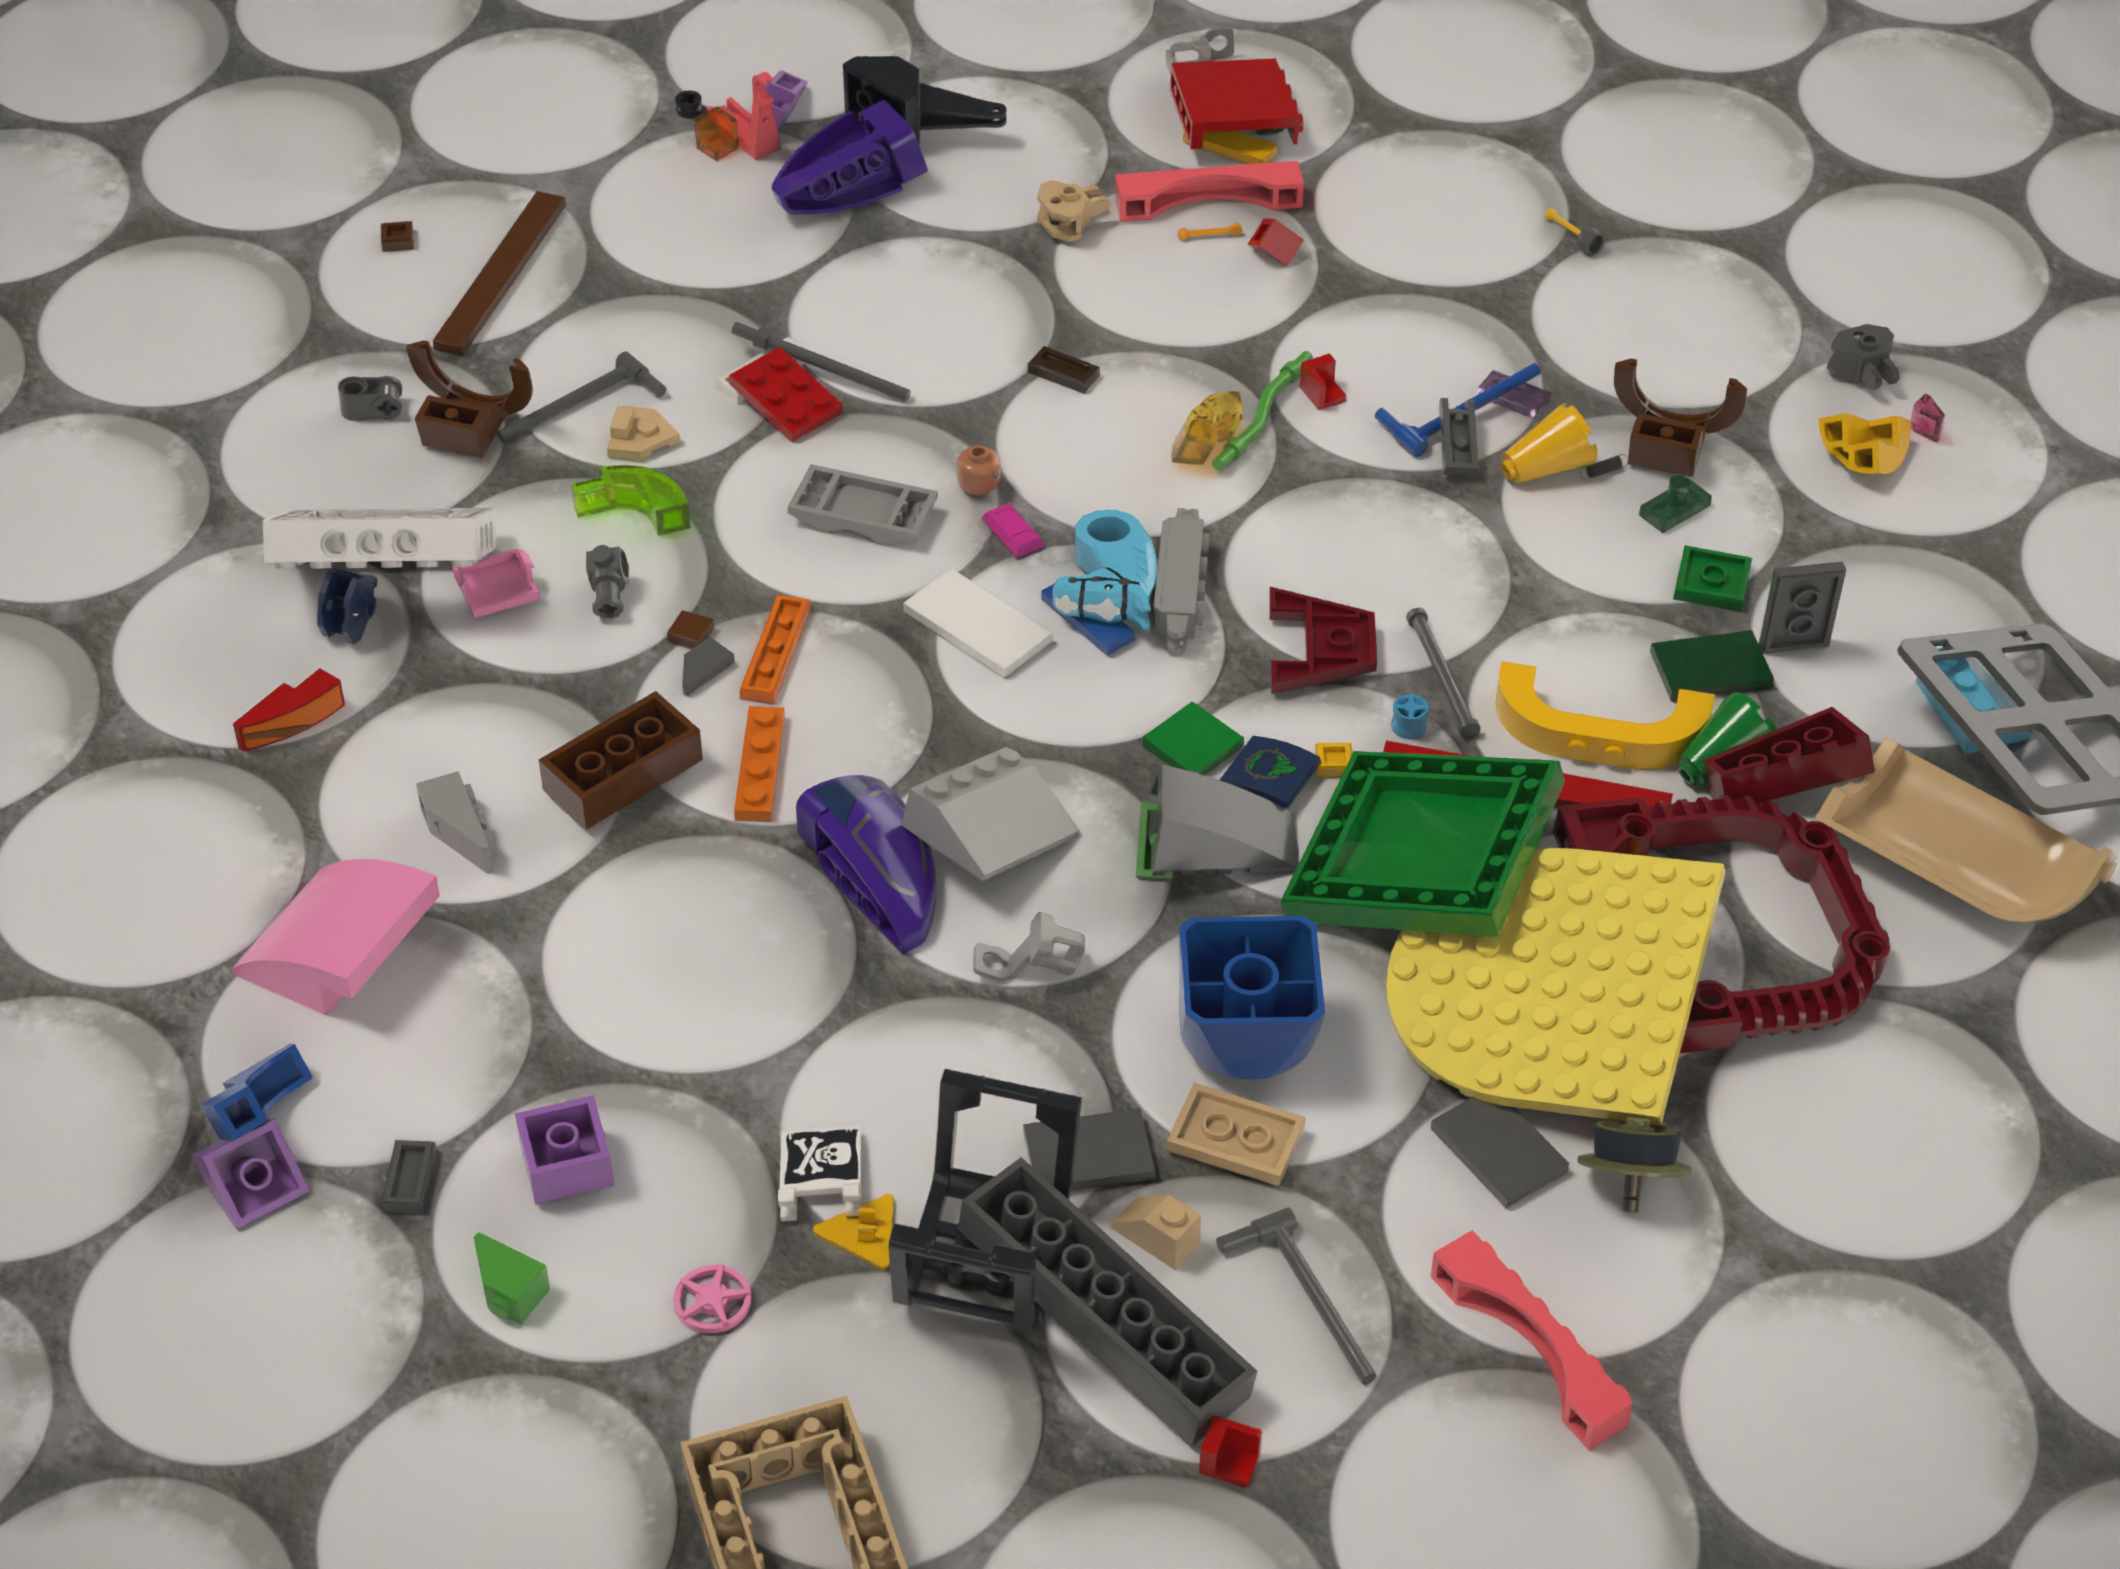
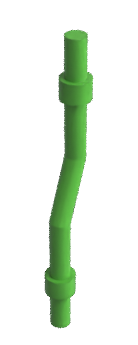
M1304 351L1294 361H1288L1280 369V374L1263 389L1253 422L1238 437H1232L1223 446V451L1212 461L1214 469L1221 471L1232 460H1238L1246 452L1247 446L1265 429L1273 398L1287 384H1292L1300 378L1301 362L1313 359L1310 352Z

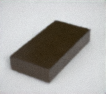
M1043 346L1028 363V373L1084 394L1100 376V367Z

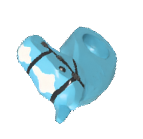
M1097 510L1082 516L1075 525L1076 564L1089 574L1059 577L1052 589L1054 608L1063 615L1090 618L1105 623L1127 620L1136 624L1141 631H1149L1150 619L1148 612L1151 611L1150 601L1155 593L1157 580V557L1152 539L1139 520L1125 512Z

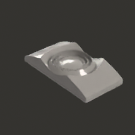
M811 464L787 508L788 514L825 533L848 530L853 533H861L878 544H902L917 540L938 498V491Z

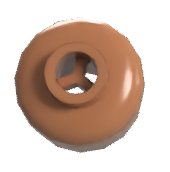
M976 445L961 452L957 460V481L964 491L974 496H984L998 487L1001 477L1000 458L994 450Z

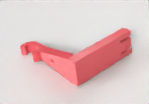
M762 72L752 77L753 103L751 114L732 97L726 99L727 107L723 105L716 109L712 106L706 108L707 118L754 160L780 150V138L771 103L775 101L766 90V84L773 81L772 76L768 72Z

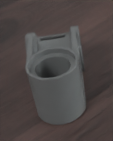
M352 376L342 379L338 384L341 415L348 420L354 421L361 419L389 420L398 417L402 411V403L399 399L403 390L402 383L393 376ZM385 385H388V394H385ZM388 401H390V409H389V410H387V402H388Z

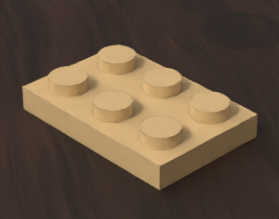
M1194 1083L1167 1139L1166 1151L1280 1186L1304 1131L1306 1117Z

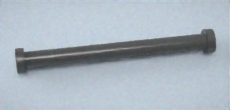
M1420 607L1414 608L1407 613L1406 620L1411 627L1415 628L1459 722L1458 731L1461 737L1466 739L1473 738L1480 732V724L1476 719L1472 718L1427 623L1428 615L1425 609Z

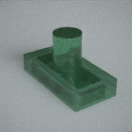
M1675 475L1670 478L1667 491L1640 505L1639 516L1663 534L1709 507L1712 495L1689 478Z

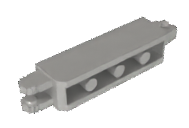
M1178 508L1175 517H1169L1162 521L1154 599L1153 632L1159 637H1166L1165 648L1168 653L1174 655L1185 652L1187 638L1194 639L1195 625H1202L1203 604H1197V601H1204L1206 580L1199 579L1207 575L1208 557H1202V554L1209 553L1210 534L1203 533L1204 519H1199L1198 509Z

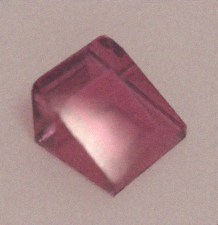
M1927 393L1914 403L1910 419L1911 430L1937 443L1940 440L1945 414Z

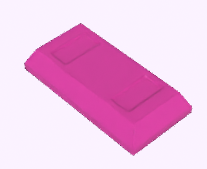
M1010 503L990 510L982 516L984 523L1016 559L1046 547L1042 539Z

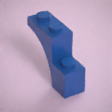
M289 1044L223 1082L222 1084L226 1090L200 1105L218 1138L234 1141L268 1121L265 1114L273 1105L313 1077L296 1045Z

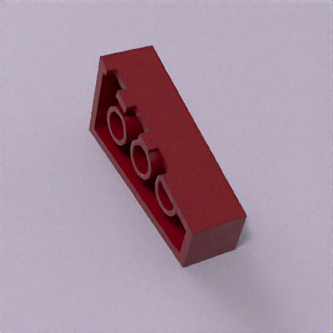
M1834 707L1827 708L1703 760L1710 796L1713 799H1717L1719 795H1728L1731 799H1738L1739 796L1744 795L1752 797L1756 803H1763L1765 800L1770 801L1875 773L1869 735Z

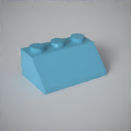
M1942 647V648H1938L1937 650H1938V651H1943V650H1945V649H1944V647ZM1975 658L1935 661L1976 710L1990 711L2012 708L1985 668ZM1917 677V685L1965 755L1980 751ZM2029 731L1997 736L2007 745L2028 740L2031 734Z

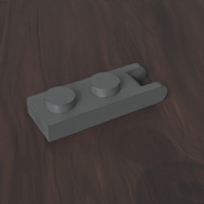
M1440 398L1439 415L1443 474L1476 477L1479 464L1474 400H1466L1465 410L1449 409L1448 398Z

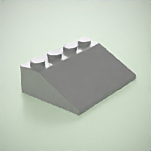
M1007 747L910 788L901 826L982 881L1078 837L1080 831L1035 766L1021 757L1018 752Z

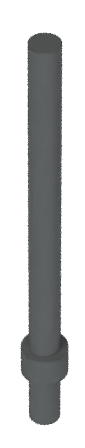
M735 322L732 327V334L752 341L753 346L763 350H768V348L774 350L781 347L792 358L904 402H907L910 397L911 390L774 337L771 331L763 328L757 330L739 322Z

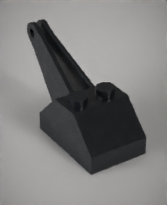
M855 56L843 63L845 114L853 111L858 120H860V111L884 100L908 122L919 144L920 130L1000 128L1007 123V108L1005 105L920 83L919 68L899 56Z

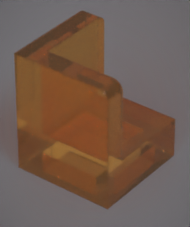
M716 106L694 119L696 148L713 160L718 161L739 149L738 127L735 117Z

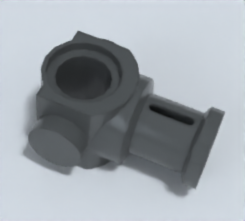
M599 545L592 551L586 552L587 576L591 589L596 592V601L592 604V609L596 616L615 618L624 611L623 602L620 600V592L624 590L626 584H629V564L626 554L620 546L609 548L606 545Z

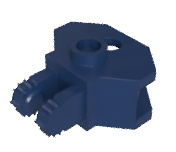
M334 567L326 572L318 593L317 626L323 636L330 638L338 633L344 635L347 642L353 645L362 639L368 620L372 618L376 609L374 588L377 586V577L368 574L359 575Z

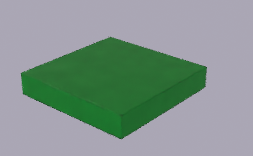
M1684 545L1673 599L1742 612L1752 557Z
M1192 701L1144 735L1142 746L1171 767L1205 775L1244 746V737Z

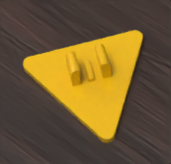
M886 1194L863 1204L862 1208H859V1216L846 1217L844 1212L813 1227V1234L881 1270H887L890 1267L888 1244L892 1232L894 1197Z

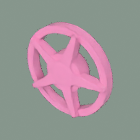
M724 1264L703 1266L689 1272L680 1279L674 1292V1308L679 1320L688 1328L706 1334L725 1332L740 1324L747 1316L752 1302L751 1289L745 1277L738 1271L724 1266ZM714 1275L712 1282L703 1285L693 1282L698 1278ZM723 1276L736 1281L742 1289H727L721 1284ZM687 1289L696 1295V1302L684 1312L680 1301L684 1290ZM745 1298L738 1313L727 1320L724 1312L728 1309L730 1301ZM701 1312L706 1316H717L720 1323H701L691 1319V1317Z

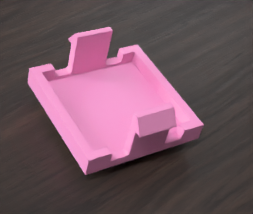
M517 548L483 558V560H478V563H474L470 567H452L453 575L474 619L540 600V592L532 580L531 568L535 566L529 554L522 549L519 550Z

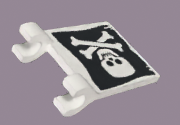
M861 1126L782 1132L780 1188L778 1190L781 1222L797 1220V1197L843 1193L845 1216H859V1208H862Z

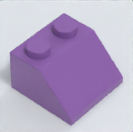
M267 1119L268 1121L234 1141L221 1140L192 1155L209 1191L236 1229L310 1192L275 1119Z

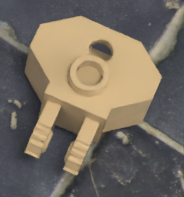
M1050 180L1040 185L1037 200L1041 205L1037 220L1051 237L1072 242L1081 239L1084 227L1090 225V218L1104 212L1106 213L1111 203L1106 196H1100L1102 193L1094 184L1089 187L1080 188L1076 183L1069 185ZM1052 222H1059L1060 224H1058V225H1053V224H1051V223H1052Z

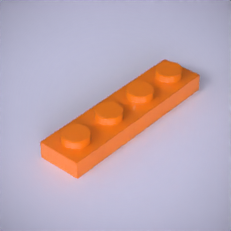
M749 706L734 807L735 820L772 821L785 722L784 707Z

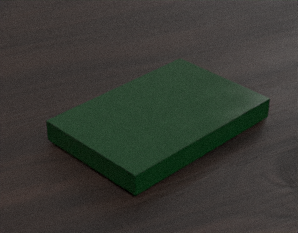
M1752 630L1651 643L1650 653L1670 701L1677 700L1679 689L1718 695L1771 688L1773 686L1774 677Z

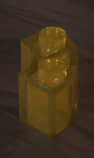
M1240 391L1215 393L1206 397L1203 402L1192 409L1173 442L1172 462L1203 465L1217 442L1229 441L1244 419Z

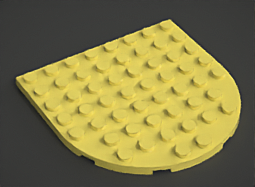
M1570 848L1536 849L1499 937L1401 930L1391 952L1386 981L1387 1001L1400 1041L1409 1055L1430 1076L1437 1081L1441 1079L1449 1085L1458 1088L1461 1094L1470 1098L1475 1097L1487 1103L1618 1121H1626V1117H1641L1650 1119V1125L1661 1126L1725 877L1724 864Z

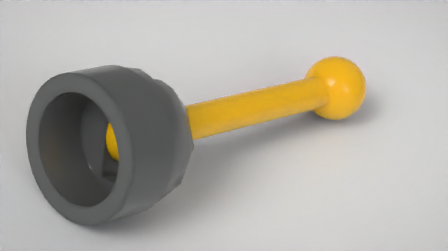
M1550 208L1546 210L1545 218L1547 220L1556 221L1578 236V245L1582 251L1591 256L1601 251L1605 244V235L1593 228L1581 231L1558 216L1555 209Z

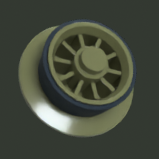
M1626 1117V1121H1599L1593 1123L1594 1153L1579 1155L1577 1162L1592 1169L1625 1174V1197L1623 1198L1622 1210L1638 1212V1197L1640 1196L1642 1176L1682 1177L1691 1174L1692 1168L1676 1161L1682 1137L1681 1131L1665 1125H1650V1119L1641 1117Z

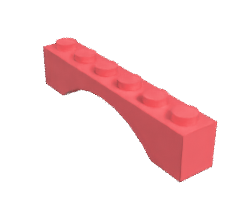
M1298 161L1115 174V202L1120 222L1152 219L1159 213L1172 207L1202 200L1225 199L1243 201L1270 210L1302 208L1304 182Z
M1471 1230L1434 1252L1430 1277L1456 1305L1475 1309L1499 1319L1518 1331L1536 1348L1548 1364L1557 1383L1561 1399L1562 1422L1588 1450L1593 1449L1628 1427L1633 1402L1627 1390L1623 1386L1615 1384L1604 1372L1599 1360L1593 1355H1588L1577 1343L1572 1331L1566 1326L1560 1325L1550 1314L1545 1302L1533 1296L1523 1285L1518 1273L1505 1266L1488 1242H1483Z

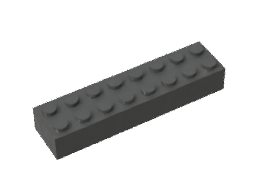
M1022 1157L962 1200L958 1230L983 1252L992 1253L994 1245L1035 1253V1301L1191 1446L1206 1435L1214 1415L1226 1419L1250 1399L1258 1371ZM1007 1274L1014 1281V1277Z

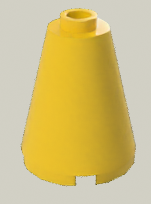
M1567 403L1558 406L1503 454V462H1501L1500 466L1508 480L1513 479L1516 483H1522L1588 466L1597 460L1596 443L1590 446L1587 436L1591 435L1592 432L1583 416L1574 406L1571 405L1566 408Z

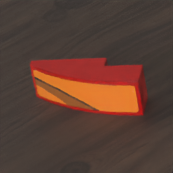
M319 668L295 688L286 683L281 684L233 723L238 748L245 752L265 747L297 735L327 719L345 706L341 680Z

